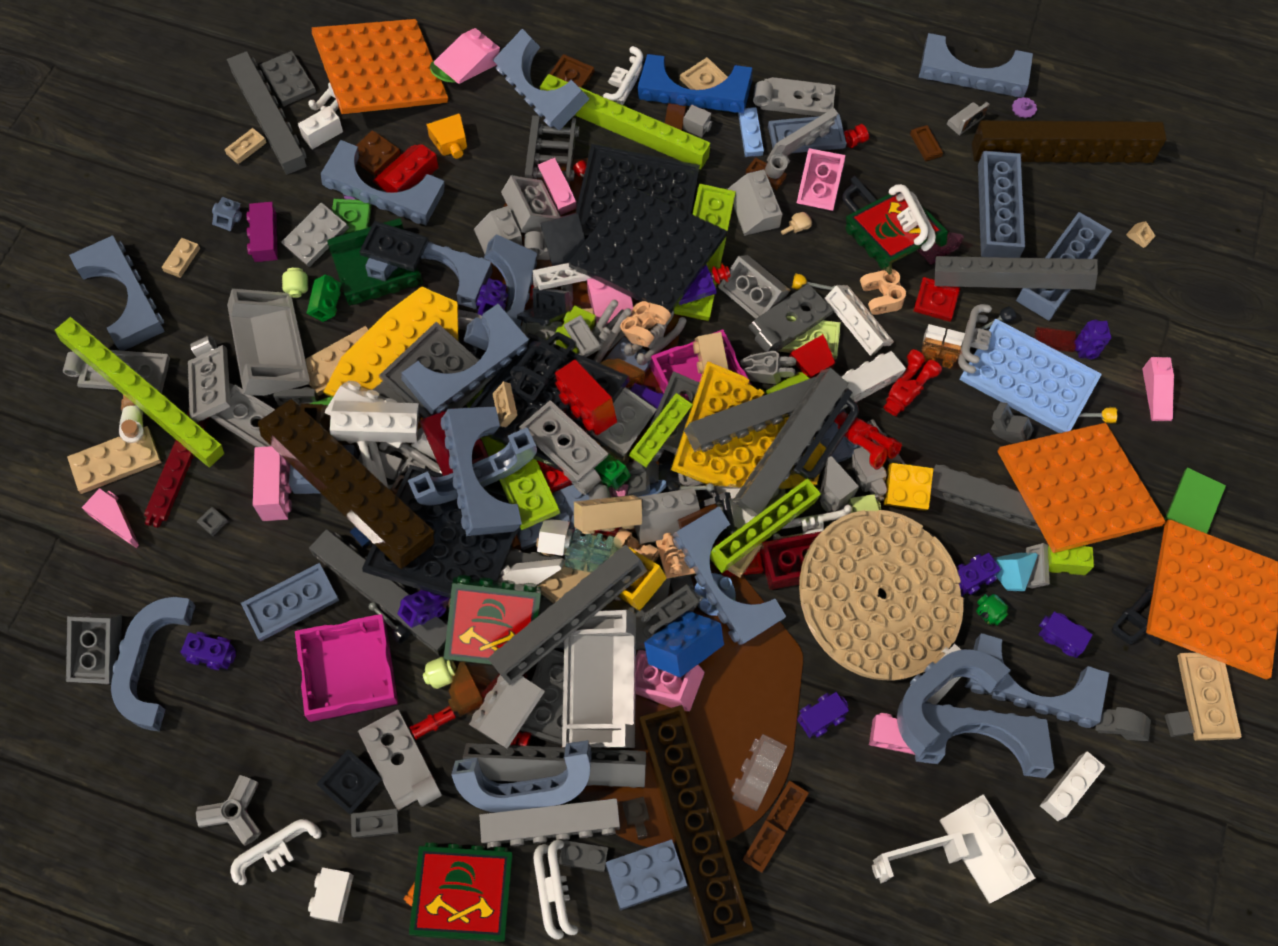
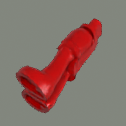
M911 350L907 356L908 367L900 379H897L893 384L886 399L887 403L883 408L894 416H897L900 411H904L905 407L924 389L923 385L927 380L937 377L942 371L939 363L934 360H928L916 380H911L925 362V357L920 351Z
M845 412L837 415L833 421L838 425V429H840L848 417V414ZM859 418L855 419L845 434V437L850 442L863 447L870 453L869 464L874 469L881 468L887 457L889 459L895 458L902 448V444L899 441L879 433L877 427Z

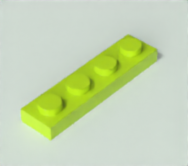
M676 393L630 452L629 456L644 467H647L693 404Z

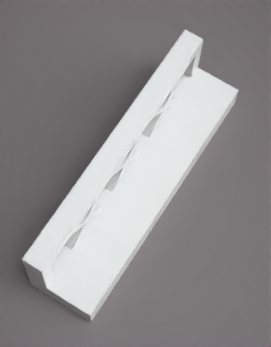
M569 263L533 270L534 288L538 287L539 290L591 279V277L570 268Z
M836 285L824 298L870 356L875 355L883 346H890L894 342L848 285Z

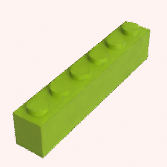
M807 478L715 546L710 553V560L723 573L815 504L821 493Z

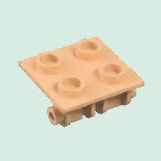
M671 533L664 534L662 540L656 541L666 578L696 574L693 568L690 569L685 563V555L682 550L676 548L673 542L674 537Z

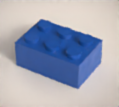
M688 611L654 634L644 644L649 665L682 677L724 646L720 622Z

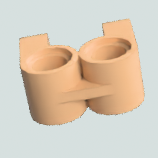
M892 269V274L890 275L883 270L861 277L860 283L864 291L879 289L883 294L882 297L874 298L868 303L871 314L879 315L898 311L902 308L906 291L900 284V275L896 270Z
M642 301L633 307V316L624 319L620 328L632 344L648 347L654 340V336L647 329L653 327L656 323L665 325L671 318V313L663 306Z
M621 528L613 540V546L617 549L627 545L654 563L659 557V549L651 544L648 546L639 545L638 540L627 529Z

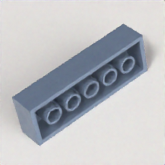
M983 151L978 163L981 257L1020 258L1025 248L1021 155Z
M1078 212L1045 258L1094 259L1112 231ZM1023 288L1016 301L1050 321L1072 289Z

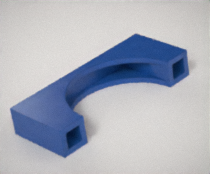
M647 54L638 84L640 100L682 106L694 105L698 108L744 113L752 83V67L735 65L729 77L719 85L703 90H691L675 84L665 72V56Z

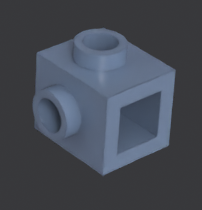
M222 197L219 203H215L213 206L212 225L231 231L236 222L239 223L241 219V203Z

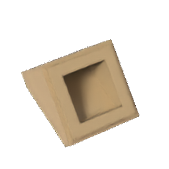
M1146 221L1135 224L1126 234L1143 248L1156 236Z

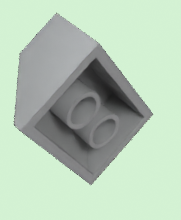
M765 170L747 173L727 189L736 191L733 207L744 236L780 227L782 212Z
M510 176L501 193L520 232H541V222L560 217L542 180Z
M748 255L738 256L729 270L731 277L728 278V282L723 279L718 286L754 318H758L779 304L790 292L789 288Z
M695 488L638 497L642 499V525H634L639 545L662 540L663 535L666 533L673 535L680 530L678 519L700 510Z
M499 675L496 685L487 693L484 703L473 714L469 725L487 738L508 748L545 691L522 676L509 685Z

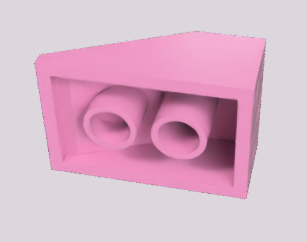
M474 28L463 33L434 61V64L460 84L496 66L497 64L493 59L499 54L500 47Z
M809 148L797 204L833 211L845 163V155Z
M593 278L587 279V292L591 307L593 308V314L596 315V324L612 300H617L618 306L606 325L622 309L629 308L632 311L633 304L630 296Z
M639 650L636 655L635 694L670 708L683 705L684 711L690 712L705 672L697 665L682 677H678L649 665L646 651Z

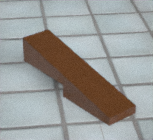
M789 780L744 856V862L761 873L763 872L809 792Z

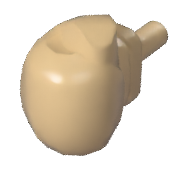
M805 212L794 214L791 217L792 220L789 221L790 226L782 230L781 234L784 235L792 230L794 233H797L804 229H809L812 226L811 218Z

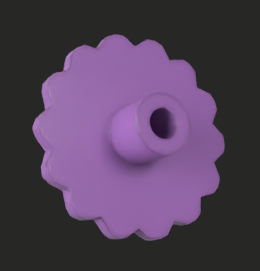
M1022 97L1014 101L1012 111L1020 118H1031L1037 111V105L1030 98Z

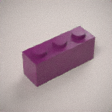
M273 202L249 204V212H247V221L250 223V227L247 228V236L250 239V243L247 244L248 254L252 255L254 262L278 260L277 212Z

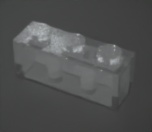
M762 734L760 740L755 738L750 751L754 752L751 760L746 758L741 768V771L744 772L741 780L736 779L731 791L735 792L732 799L757 811L787 746Z

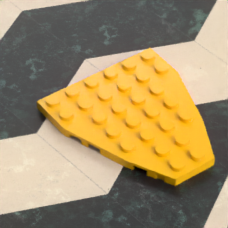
M420 287L383 315L341 357L323 392L328 396L334 397L339 387L347 381L358 382L361 387L373 390L383 382L379 375L435 322L439 323L459 342L458 302ZM420 422L418 423V429L422 427Z
M707 361L685 428L693 421L764 396L765 392L754 388L748 383L750 380L745 376ZM789 417L777 425L773 426L772 423L766 425L767 427L759 432H755V430L750 431L743 438H731L732 440L727 444H715L712 449L706 452H702V450L694 452L683 431L671 470L705 484L711 483L714 486L741 488ZM820 442L803 466L808 471L814 468L826 450ZM790 474L785 481H782L778 488H795L806 478L799 474ZM819 475L816 478L809 479L814 486L817 485Z

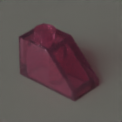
M948 232L947 245L940 248L934 242L929 250L923 251L919 248L917 251L932 265L936 262V256H946L959 248L964 236Z

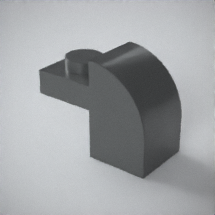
M1000 402L997 409L993 412L994 424L991 430L996 436L1014 444L1029 440L1034 429L1028 417L1014 416L1008 403Z
M653 459L647 467H644L636 460L628 462L626 467L631 475L628 479V495L638 497L650 494V485L658 483L659 464Z
M1117 707L1116 710L1102 709L1101 720L1096 725V731L1098 733L1121 734L1126 740L1149 741L1151 720L1142 712L1129 708Z

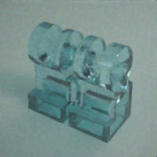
M576 528L570 546L565 553V567L584 571L587 562V572L592 573L600 564L610 558L615 537L608 536L606 541H602L603 534L598 533L594 540V547L591 548L593 533L586 534L583 537L582 531Z

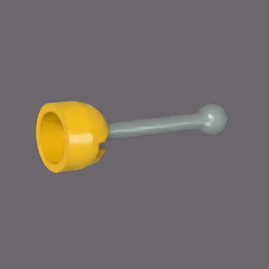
M795 273L792 283L793 289H801L807 284L831 291L835 287L807 282L805 276Z
M1108 407L1102 413H1080L1078 417H1101L1106 423H1116L1117 409L1116 407Z

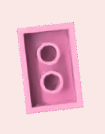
M272 446L255 447L253 507L262 521L287 520L288 512H291V500H288L289 493L292 492L289 486L290 464Z

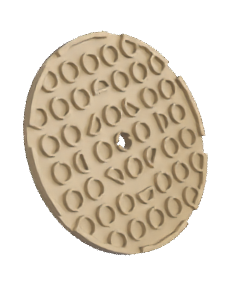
M862 510L845 515L831 523L821 531L810 545L802 564L799 584L800 601L805 620L811 633L823 650L837 663L851 672L871 679L890 681L916 676L924 672L930 663L934 662L936 664L945 655L942 650L945 647L949 649L951 644L955 642L963 617V597H961L959 586L961 581L949 553L935 536L932 537L922 528L921 524L895 512ZM879 588L886 592V599L877 596Z

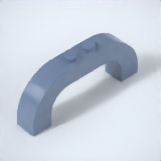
M528 427L508 435V445L498 453L472 464L475 476L482 487L513 474L532 460L537 452V447ZM427 471L408 480L419 504L437 505L458 498L457 489L453 485L454 473L442 477H431Z
M169 597L147 605L133 618L125 638L120 642V654L118 660L113 665L112 698L119 712L141 728L160 731L165 709L159 704L142 702L137 695V683L150 640L154 633L165 625L180 624L190 626L195 609V604L190 599Z
M967 649L951 652L936 664L934 662L930 663L922 676L918 674L910 682L911 686L905 693L898 708L897 724L904 742L918 757H921L934 745L940 733L925 719L922 705L950 680L956 677H968L977 681L991 693L1005 680L1011 670L1000 660L987 653Z
M589 740L566 743L564 759L567 769L553 777L500 784L489 780L482 773L477 758L455 761L452 778L461 796L470 804L485 811L497 813L560 805L575 798L585 788L590 776L591 748Z

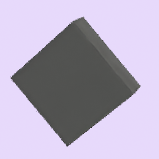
M213 507L197 520V523L212 536L228 522Z
M1188 711L1165 715L1171 737L1195 733Z

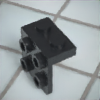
M533 288V308L517 314V319L523 320L524 323L537 322L541 326H549L554 321L562 320L566 313L570 311L569 291Z

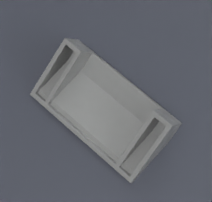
M232 289L227 306L243 394L264 396L308 385L310 379L292 297L282 292Z
M628 610L599 611L564 640L562 747H566V743L589 740L590 748H635L636 613Z

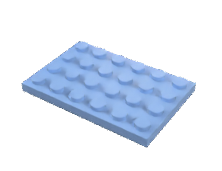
M995 319L989 329L992 334L988 349H977L974 355L978 356L980 361L978 363L969 362V365L976 368V372L971 374L964 371L959 380L1000 402L1008 403L1009 407L1058 433L1071 431L1102 374Z

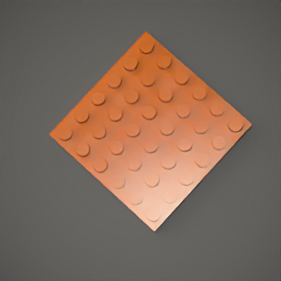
M416 19L312 27V35L341 114L447 103L448 96L441 79L435 77L430 71V64L433 60Z
M1106 423L1006 445L998 450L1002 461L1053 553L1159 527L1166 522Z
M1169 519L1165 522L1146 633L1263 679L1271 678L1278 627V561Z

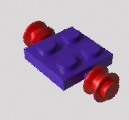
M723 263L719 269L713 266L711 274L707 265H705L680 300L679 305L716 294L713 279L718 285H720V281L723 279L728 282V278L731 277L728 266L724 267Z

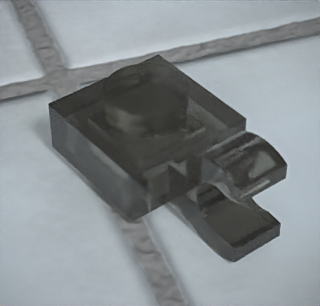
M644 796L622 802L627 826H635L638 840L647 838L644 822L649 821L650 818Z

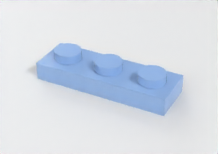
M745 108L744 113H738L745 157L763 156L764 150L757 108Z

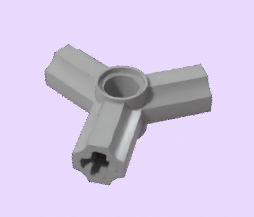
M239 775L228 800L223 803L197 807L196 820L198 827L229 823L244 846L255 841L261 834V831L246 809L259 783ZM238 806L237 814L230 817L229 812L231 808Z

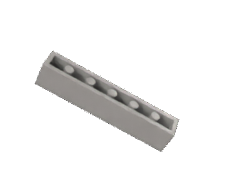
M617 799L479 815L481 843L483 846L487 845V849L501 847L503 843H510V846L524 845V841L533 840V843H545L547 838L556 837V840L563 841L569 840L571 835H579V838L592 837L593 833L602 832V835L616 834L615 830H620Z

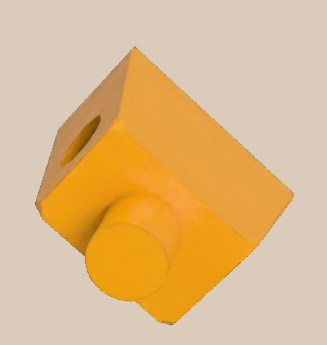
M460 114L427 124L429 137L442 155L452 154L455 159L463 156L462 150L467 148Z

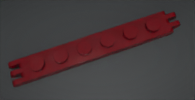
M188 410V412H187V416H188L189 418H190V410ZM210 417L196 422V424L205 430ZM175 440L144 515L147 517L145 525L151 526L153 523V527L159 528L162 521L168 519L194 457V454L177 440Z

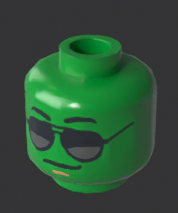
M985 594L977 601L979 606L976 613L988 625L995 624L997 626L1009 615L1007 613L1008 605L997 594H992L989 597Z

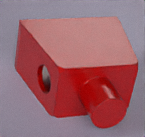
M824 334L792 351L789 356L796 359L795 365L809 379L818 376L821 370L833 368L835 365Z

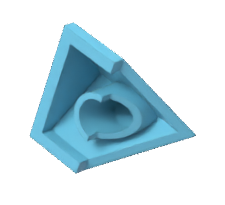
M1015 553L993 558L1001 569L997 574V578L1007 591H1025L1038 556L1037 553Z

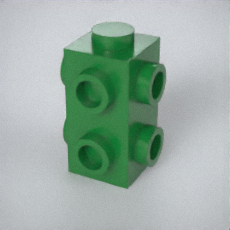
M326 274L314 280L306 314L322 322L333 318L337 312V300L341 295V283Z
M610 454L594 468L601 478V483L608 486V488L611 486L616 491L631 477L626 465Z

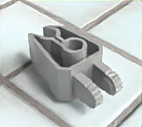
M776 351L753 354L740 361L748 379L752 382L778 384L781 378L793 377L795 375V369L782 367L794 366L796 359L794 357H780Z
M863 447L854 449L852 468L856 475L857 484L861 487L862 491H869L871 495L875 494L876 501H883L887 493L885 479L887 478L886 469L883 466L879 469L871 467L869 464L870 453Z

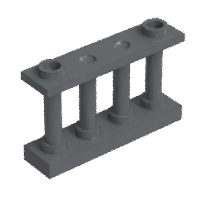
M532 115L525 178H543L540 170L536 168V164L555 158L558 164H567L566 171H562L570 187L571 181H574L575 170H572L575 139L579 137L580 127L576 126V118H572L571 127H562L558 130L554 126L552 128L543 126V124H540V116ZM543 133L570 135V142L542 140L539 136L543 135ZM541 148L569 149L568 157L540 155L537 152Z

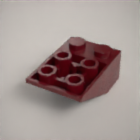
M446 411L419 420L443 476L453 473V469L449 466V449L445 447V430L441 427V418ZM478 439L473 446L472 464L488 457L481 439Z

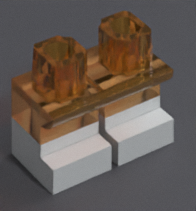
M929 324L924 334L921 351L924 354L925 362L928 360L935 361L936 358L943 359V367L952 368L960 354L965 333L948 329L945 334L946 328Z

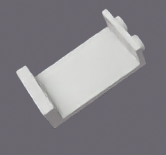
M961 832L883 853L873 860L872 870L876 879L879 878L880 883H884L894 877L889 863L891 860L940 846L944 847L949 864L963 859L969 853Z

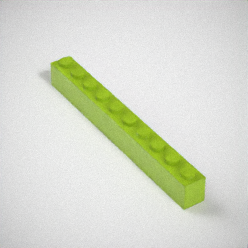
M548 74L541 84L540 90H555L566 85L568 82ZM579 87L590 99L575 116L682 162L700 165L699 169H702L709 157L710 142Z
M69 317L55 329L57 336L63 344L209 468L224 454L223 448L218 441L73 318Z

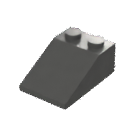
M79 612L67 616L66 682L111 683L113 665L117 658L122 635V614Z

